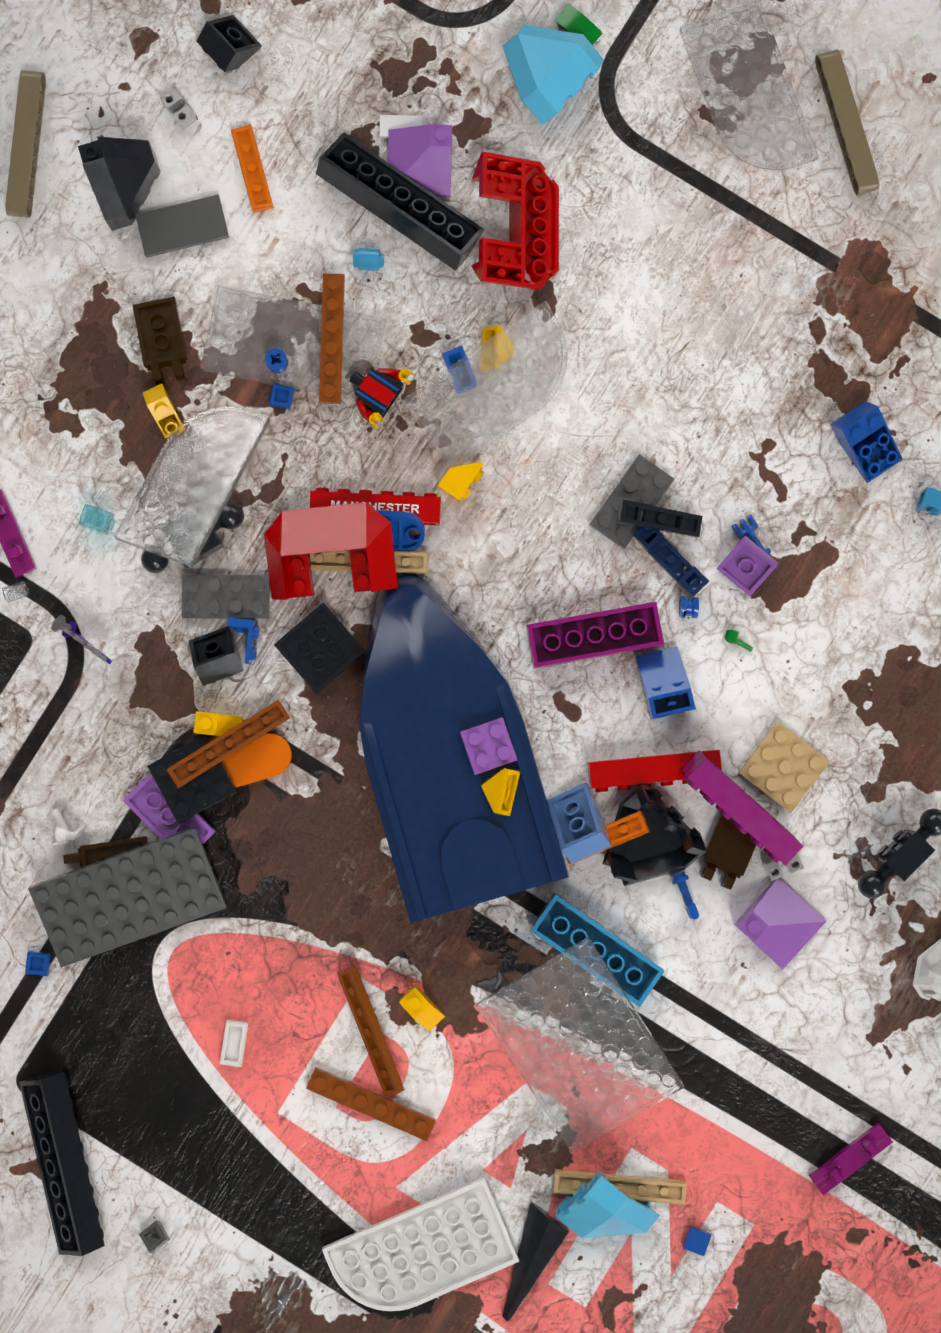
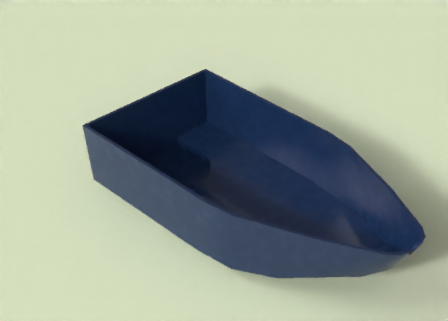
M405 574L397 578L398 588L378 591L376 595L366 648L359 727L367 771L410 923L569 878L570 876L522 712L508 680L463 620L425 579L417 574ZM503 717L517 761L474 775L459 732ZM504 768L520 772L510 816L494 813L481 785Z

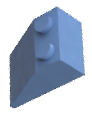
M587 783L547 800L561 850L571 864L611 847L606 827Z

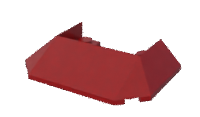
M481 152L471 181L479 182V197L509 202V241L484 237L479 239V261L471 265L480 282L539 290L559 271V186L554 179L551 181L545 173V167L541 162Z
M368 502L282 511L264 534L272 599L287 600L296 597L314 596L310 553L349 550L354 592H376L398 588L391 522L378 513Z

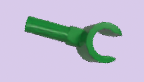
M726 631V642L740 645L750 652L753 650L752 646L738 639V631Z

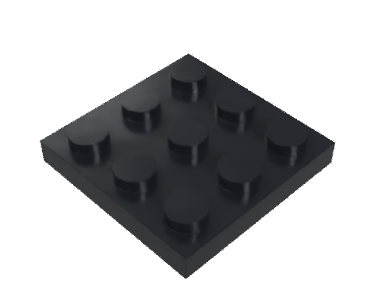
M324 602L274 644L316 694L366 652Z
M207 735L147 766L178 824L237 793L221 762L179 789L167 773L166 769L208 744L210 740Z

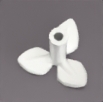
M55 809L51 811L57 825L55 828L57 842H52V846L69 844V840H75L83 833L85 825L75 832H71L68 830L60 810Z

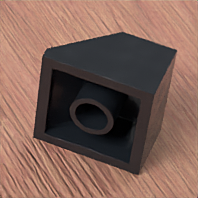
M234 15L207 21L196 40L203 51L224 72L238 69L262 47Z
M227 626L188 641L193 667L203 686L244 671L241 656L230 627Z

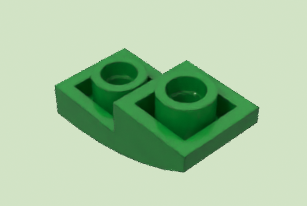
M570 4L555 19L557 25L565 31L583 34L592 45L603 34L598 27Z

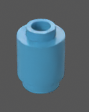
M359 248V250H354L353 267L358 268V270L379 271L380 267H384V254H380V249Z

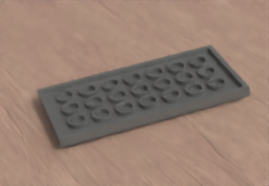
M196 826L31 885L28 888L61 968L227 908V903Z

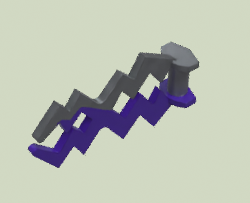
M63 615L54 620L51 627L54 632L62 630L61 635L65 638L72 636V638L84 645L94 655L108 664L112 663V659L75 632L77 625L75 622L70 621L67 624L66 618Z

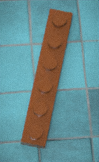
M323 273L319 404H341L345 274Z
M277 700L172 765L166 771L179 789L289 720L290 716L280 701Z
M356 966L337 972L338 978L384 1096L399 1094L405 1089L363 985L361 975Z
M315 1067L306 1088L425 1141H428L436 1122L435 1118Z

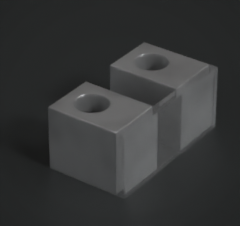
M176 87L160 98L170 114L185 104L182 109L173 115L182 130H185L198 120L197 114Z
M798 853L786 865L790 873L804 869ZM771 858L762 861L770 881L783 877L779 863H775ZM793 861H796L795 867H792ZM773 869H776L775 875L771 874Z

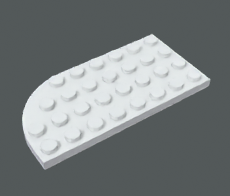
M485 1177L322 1247L330 1271L344 1292L357 1302L382 1311H401L416 1307L519 1262V1257Z

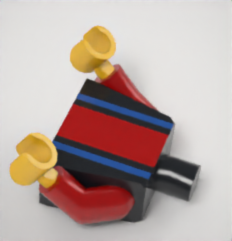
M378 368L377 370L371 369L366 377L357 371L351 376L349 382L358 387L355 392V404L359 413L376 430L379 429L376 423L378 421L385 422L383 418L403 390L404 385L401 381L407 385L411 384L407 377L409 375L414 376V373L409 369Z

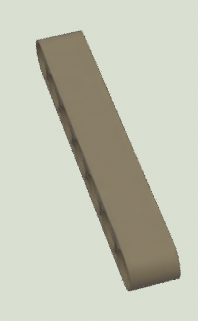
M836 49L818 54L815 57L817 72L854 193L861 195L878 190L879 178L841 53Z
M21 70L5 203L8 216L30 218L32 214L46 89V76L44 72Z

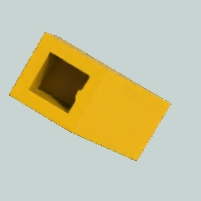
M163 384L143 392L146 405L165 439L185 430Z
M477 462L449 468L438 484V489L458 503L462 499L466 501L472 492L470 487L474 481L478 483L485 473L482 471L484 464Z

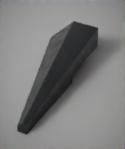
M532 1201L529 1204L522 1239L517 1253L519 1262L514 1265L502 1317L508 1322L569 1233L567 1226L551 1217L549 1212Z

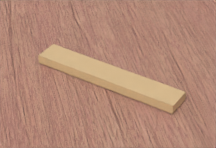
M349 550L310 553L311 570L352 572ZM394 551L397 573L427 575L428 552Z
M555 1169L553 1193L574 1195L583 1182L588 1185L597 1173ZM605 1174L610 1183L635 1201L685 1205L687 1188L685 1180Z

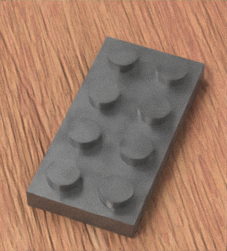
M639 454L589 525L619 547L625 549L640 526L617 522L620 500L624 499L656 506L674 478ZM641 511L640 521L643 518V511Z
M182 575V618L228 619L230 617L238 619H269V575Z

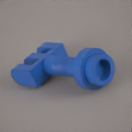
M752 515L747 516V520L750 523L749 526L744 519L739 521L743 528L742 530H740L737 524L732 525L739 539L747 536L772 557L770 548L765 549L753 532L759 526Z
M684 871L672 875V884L678 885L689 918L698 919L697 907L692 900L685 881L689 879L688 875H685Z

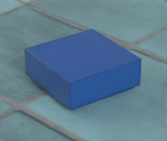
M273 383L269 405L291 410L295 388Z
M28 951L25 974L48 976L51 953Z
M689 1226L682 1247L685 1250L704 1256L712 1235L709 1232Z

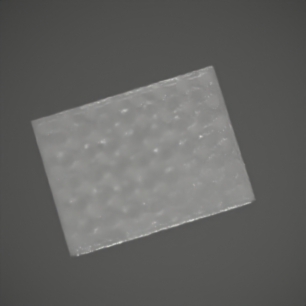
M586 937L476 1004L477 1009L571 1152L576 1151L684 1088L683 1081L589 937Z

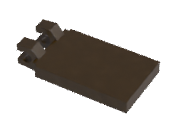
M175 296L132 305L143 365L148 371H151L155 384H164L161 368L171 366L177 381L185 379L182 364H185L188 359Z
M721 814L706 847L707 852L702 856L705 859L704 863L706 865L701 877L711 881L716 868L722 870L726 874L721 886L731 890L736 877L740 879L744 875L756 845L747 836L748 832L744 835L736 828L735 824L731 821L733 818L727 820Z
M147 836L80 846L78 853L63 855L64 864L80 862V868L148 844Z

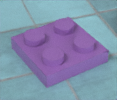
M744 536L717 567V570L747 595L751 596L779 563L747 536Z
M503 717L459 732L474 775L517 761Z

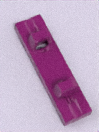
M0 489V515H6L0 518V543L15 577L18 578L36 570L37 567L4 491Z
M876 1123L808 1176L824 1196L892 1144L893 1141L882 1126Z

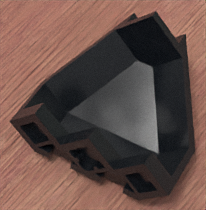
M97 136L98 140L78 146L83 168L103 217L112 231L133 225L136 219L135 215L141 205L143 206L151 191L152 184L161 172L149 140Z
M645 785L638 786L620 802L615 821L642 811L650 832L606 850L602 863L603 865L610 866L613 877L621 879L624 886L685 870L707 852L700 832L695 827L690 829L682 821L685 817L673 805L668 807L661 799L663 795L657 789Z

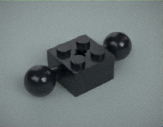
M225 502L218 508L216 517L208 520L204 511L197 507L162 527L161 529L169 544L163 548L156 545L147 547L141 555L142 566L150 573H160L167 568L169 558L177 555L181 564L188 569L224 548V545L216 531L221 528L229 530L238 528L244 520L242 507L235 502ZM191 534H197L195 536L196 541L192 542L189 540Z
M935 808L926 810L920 817V827L916 831L899 830L892 837L893 841L888 846H883L877 852L878 856L874 860L881 867L877 871L870 870L864 872L858 879V889L863 896L870 899L882 896L886 890V880L890 876L893 879L905 882L935 851L926 839L929 836L936 837L941 835V810Z

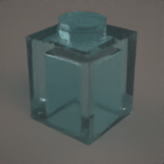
M85 504L78 525L108 535V532L112 531L115 524L114 514Z

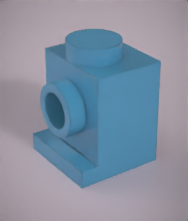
M930 487L923 489L916 511L920 512L927 509V513L939 516L941 514V491Z

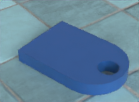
M376 510L391 522L394 551L409 552L417 549L423 543L425 526L418 516L410 512ZM417 530L419 534L411 535L409 531Z

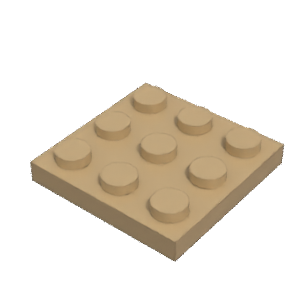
M776 722L739 770L738 774L786 811L792 813L830 761L780 722Z

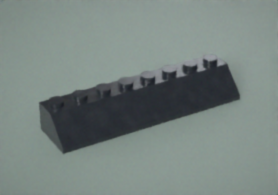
M345 132L319 158L316 175L455 271L468 258L484 232L481 226Z
M55 1072L19 1081L59 1255L84 1256L105 1246L103 1240L104 1232L100 1227L98 1219L99 1211L95 1206L94 1190L90 1184L89 1168L84 1159V1147L80 1141L79 1126L73 1112L74 1104L69 1095L68 1079L64 1072Z

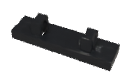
M623 499L619 503L617 522L697 538L700 536L703 516ZM641 511H643L642 521H640Z

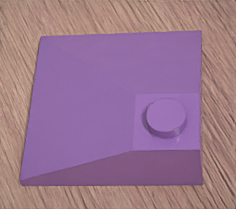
M428 124L388 130V163L437 197H451L452 125Z
M778 878L765 889L734 925L783 970L827 921L784 881Z

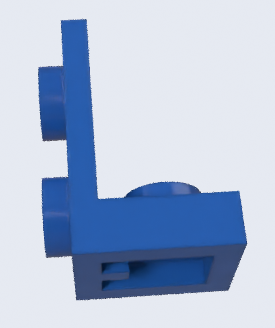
M228 617L227 626L233 628L232 632L245 633L248 630L244 663L251 665L252 660H256L257 648L254 647V641L259 637L260 627L256 626L257 622L254 620Z

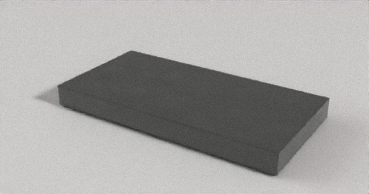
M219 194L135 215L146 258L230 238Z

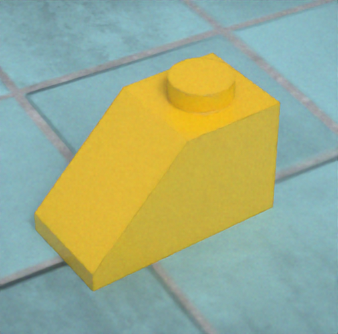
M196 711L194 733L221 736L242 723L243 717Z
M417 984L411 987L399 999L401 1006L428 1031L445 1017Z

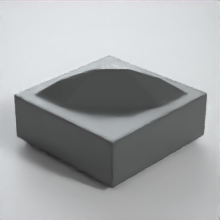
M157 1220L139 1234L147 1250L152 1254L170 1240L160 1221Z

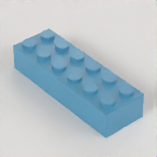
M555 892L529 928L532 933L639 1007L665 971L660 965Z

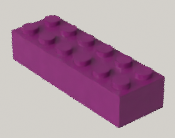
M656 602L526 625L533 669L664 645Z
M700 750L681 769L685 774L683 778L687 784L695 791L699 788V793L712 806L716 803L715 807L727 820L733 818L731 821L735 824L736 828L744 835L748 832L747 836L760 849L763 848L775 863L780 861L786 866L804 847L790 831Z

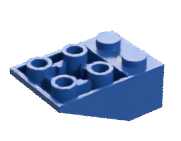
M865 401L830 424L838 442L866 483L903 460L877 405Z
M678 647L635 656L650 720L696 709Z

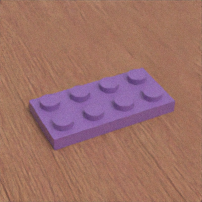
M151 773L123 800L160 839L196 826L204 844L216 832L199 813L178 824Z

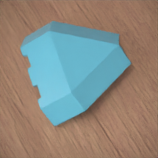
M525 24L522 25L517 35L503 45L521 100L542 125L564 108L563 104L582 89L586 79L589 76H594L604 61L583 34Z
M600 1170L588 1185L583 1182L574 1195H567L555 1210L556 1218L581 1238L646 1233L660 1216L652 1209L649 1202L643 1205L626 1196L610 1183L607 1176Z

